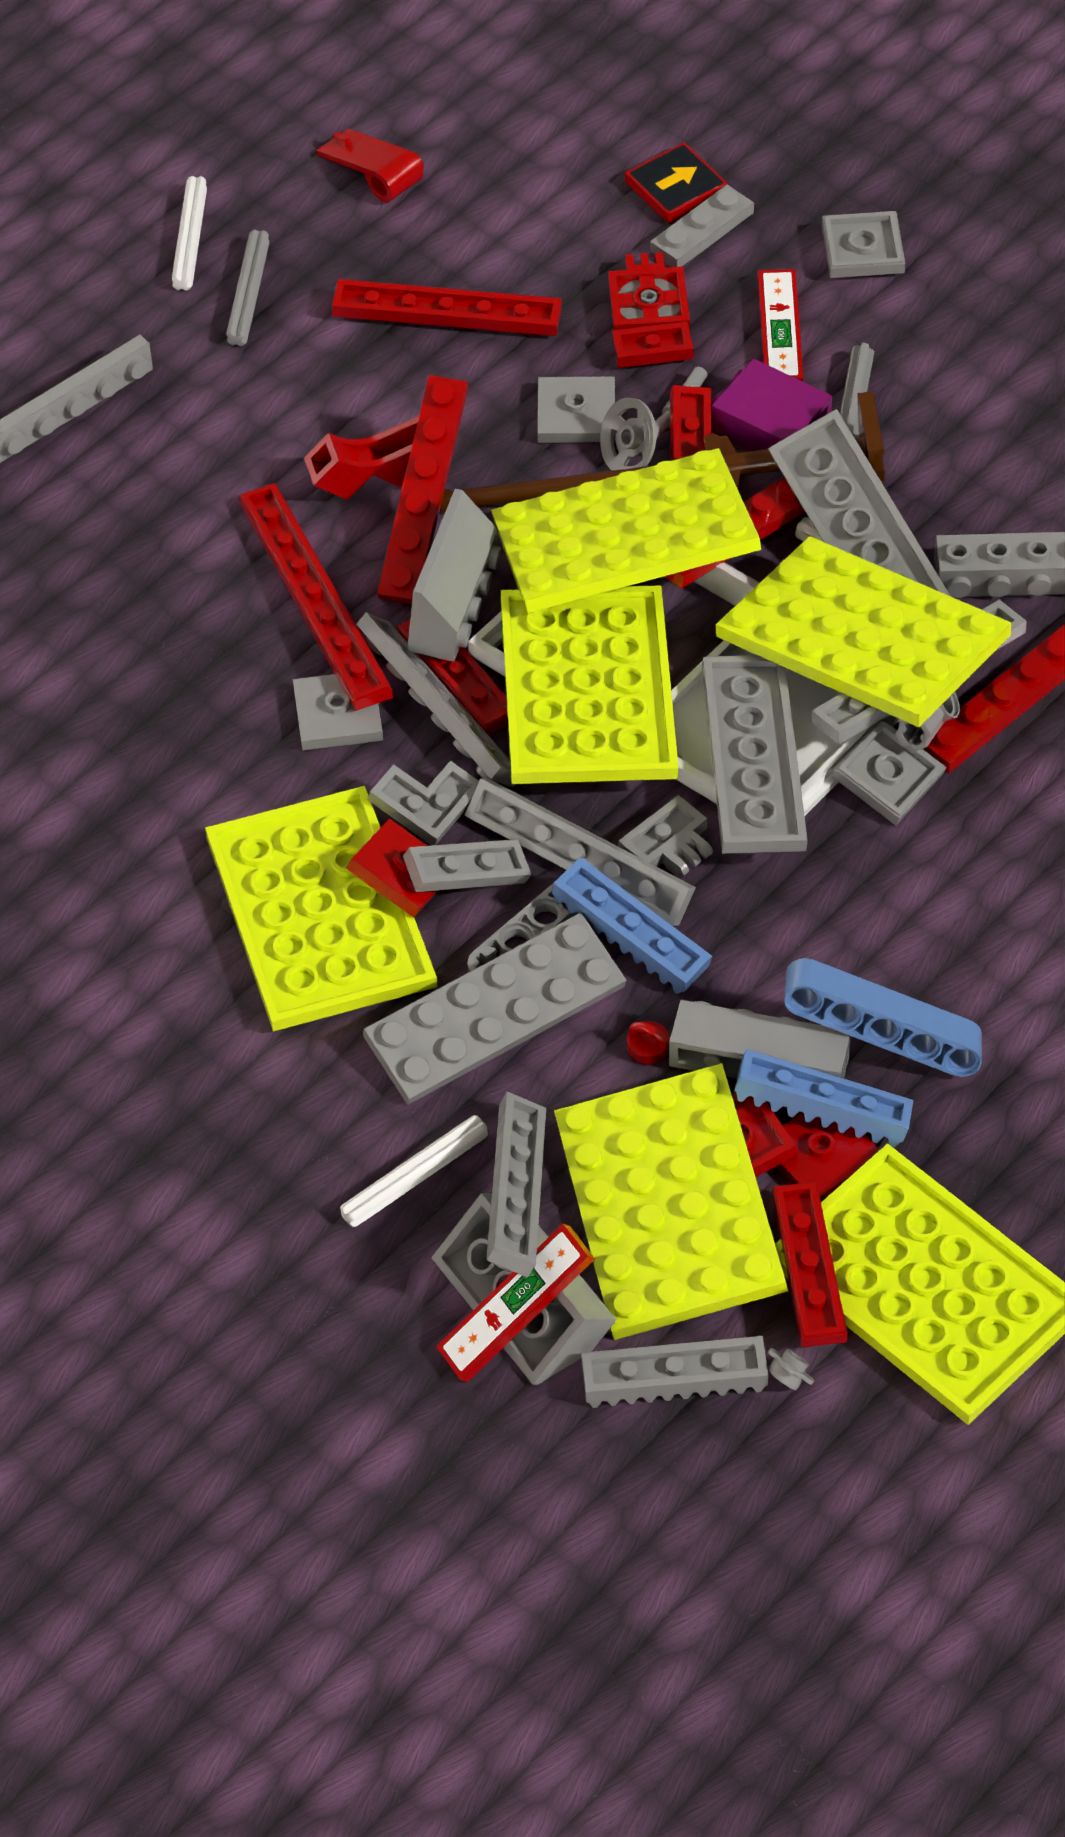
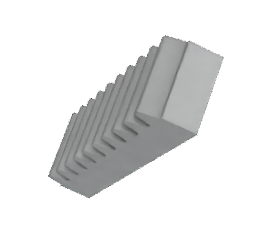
M763 1336L581 1353L586 1403H589L593 1408H597L602 1401H607L611 1406H616L621 1399H625L629 1404H634L638 1398L643 1397L647 1403L653 1402L656 1396H662L665 1401H670L675 1394H680L683 1399H689L692 1393L698 1392L703 1398L707 1397L711 1391H717L720 1396H724L729 1389H734L738 1394H743L748 1387H752L756 1392H761L765 1386H768V1369Z

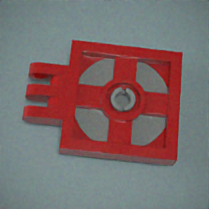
M655 252L654 263L649 264L648 253H640V264H635L633 254H625L626 270L608 271L614 330L687 321L690 331L683 266L664 267L663 252Z

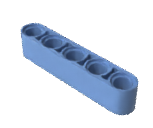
M797 959L787 967L784 1002L787 1009L793 1014L954 1076H970L980 1069L982 1064V1032L980 1027L973 1021L813 959Z

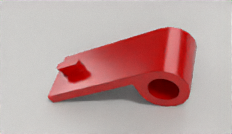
M349 128L342 133L335 132L332 140L316 150L319 157L364 173L370 190L384 203H389L423 179L424 164L417 153Z

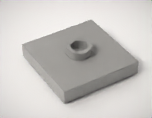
M896 211L822 216V230L830 278L905 273V258Z
M538 377V443L600 442L603 419L609 408L615 403V377Z
M335 674L293 679L302 751L383 741L379 705L375 704L355 711Z
M881 719L834 768L831 776L894 825H897L943 775L946 767L923 749L914 751L911 747L901 746L895 735L897 729L884 719Z

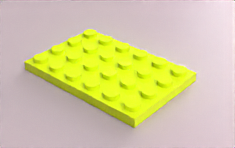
M719 448L710 451H700L694 455L673 461H663L657 465L636 471H626L603 480L585 482L580 486L566 490L548 492L533 499L511 502L503 507L491 510L495 527L498 529L499 538L527 613L761 550L759 535Z
M811 536L800 544L716 624V637L917 727H920L1011 635V622Z
M661 585L626 586L527 613L519 590H501V617L512 784L678 779L679 767Z
M365 786L205 827L206 838L273 1032L437 987V977L415 918L346 869L354 855L380 829L373 806L367 800L368 793Z
M722 1063L554 1110L589 1248L595 1258L593 1263L604 1305L617 1319L611 1326L614 1340L788 1292Z
M888 1143L821 1202L846 1326L967 1425L978 1417L1065 1334V1282ZM780 1239L775 1243L784 1276L788 1278Z

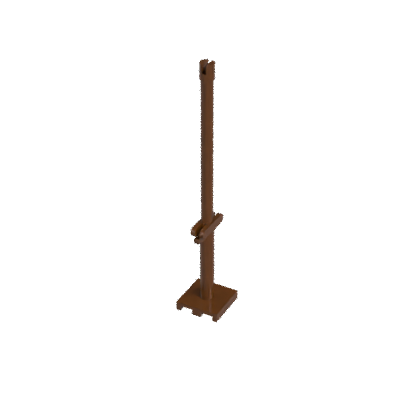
M873 391L857 393L859 437L855 438L882 482L885 481L882 459L884 446ZM711 433L704 438L705 450L720 449L737 489L740 476L780 471L768 449L737 453L727 435L718 436ZM651 466L462 490L477 507L508 504L533 499L548 492L566 490L580 486L585 482H595L617 476L626 471H636ZM450 489L444 491L439 514L446 512L454 491H450Z

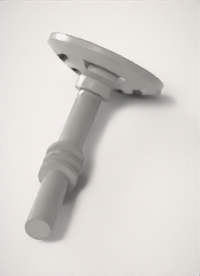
M695 367L683 386L701 387L707 377L706 370L702 367ZM636 398L620 399L609 408L601 425L600 447L603 459L611 470L648 465L655 450L656 440L670 429V400L664 406L662 415L657 420H654L648 406ZM636 408L637 418H630L625 421L621 417L625 411ZM615 430H617V433H616V445H617V449H618V451H619V454H618V455L616 454L615 447H614V431H615ZM642 455L643 459L638 464L627 466L631 457Z

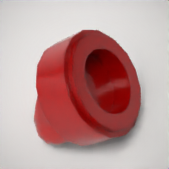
M652 1021L632 1023L627 1036L628 1054L640 1064L652 1065L663 1061L669 1053L670 1037L668 1031L661 1024Z

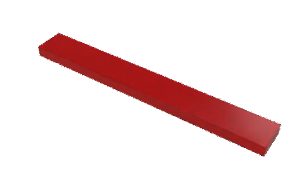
M276 483L240 494L239 499L242 509L340 685L348 695L354 710L358 711L392 699L393 693L389 682Z

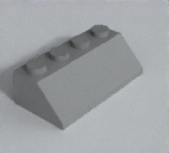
M454 490L414 588L407 651L452 662L455 661L459 648H466L472 629V624H469L470 620L477 621L482 604V598H479L480 594L487 595L492 578V572L489 571L490 569H497L502 547L496 546L498 529L463 490Z
M481 1193L431 1257L473 1310L513 1272L504 1271L494 1263L486 1260L492 1193ZM539 1225L537 1248L548 1238ZM578 1275L504 1349L533 1385H539L581 1359V1353L591 1352L617 1319L584 1279Z

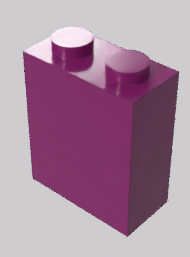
M753 359L744 370H739L734 375L730 386L722 394L719 393L714 397L711 403V432L718 436L727 435L731 442L749 451L768 449L829 414L832 408V395Z

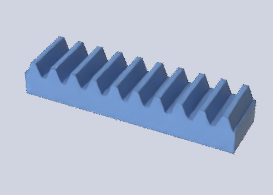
M579 857L554 882L552 894L557 904L564 902L570 914L575 912L582 913L587 922L593 924L594 931L597 934L604 932L610 944L616 941L623 954L627 952L632 953L634 962L636 964L640 962L645 963L647 972L650 974L657 972L663 984L669 981L676 994L684 993L710 966L712 955L583 858Z
M746 1049L743 1055L734 1090L737 1092V1099L740 1102H743L748 1096H752L756 1107H760L765 1101H768L773 1112H777L784 1106L787 1107L788 1116L793 1118L801 1111L804 1112L805 1122L810 1123L817 1116L821 1118L822 1127L827 1128L832 1122H836L841 1133H844L849 1127H853L856 1137L861 1138L866 1132H869L872 1135V1142L878 1143L885 1137L888 1138L889 1145L893 1148L900 1142L903 1143L906 1137L914 1101Z

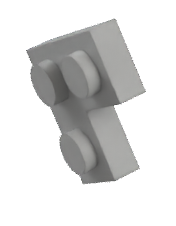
M450 761L426 788L393 764L370 791L367 800L430 845H436L468 808L479 781Z

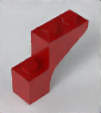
M419 416L363 439H346L328 433L304 457L313 485L346 500H349L373 475L402 488Z

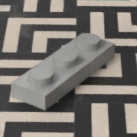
M725 185L651 240L650 252L654 255L655 252H663L664 262L671 267L684 266L754 213V202L729 185Z
M518 839L409 847L403 855L416 892L525 884L532 875Z

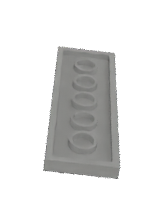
M837 409L768 448L772 458L823 542L950 596Z
M758 655L703 657L702 672L722 854L806 851L808 840L786 668Z
M579 913L366 1027L363 1031V1037L406 1104L409 1105L624 988L627 980L583 914Z

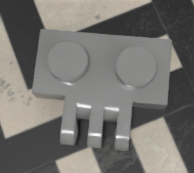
M679 795L618 841V847L656 867L663 863L679 877H683L689 872L688 866L694 868L701 863L699 856L706 859L713 853L710 844L699 836L707 829V818Z

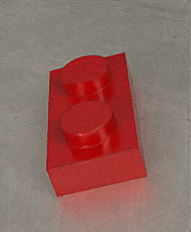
M687 321L612 330V342L618 368L693 359L694 348Z
M672 386L670 390V461L705 451L704 438L706 435L711 434V388Z

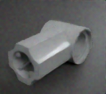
M954 692L920 727L900 719L899 729L895 735L901 746L911 747L914 751L926 748L944 722L958 717L960 706L956 693Z

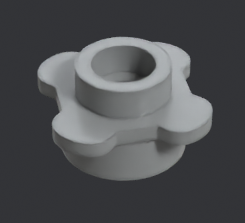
M773 1348L769 1349L768 1353L774 1359L767 1369L776 1379L793 1390H797L803 1381L810 1385L813 1384L815 1380L805 1372L809 1364L802 1357L789 1349H786L783 1355Z

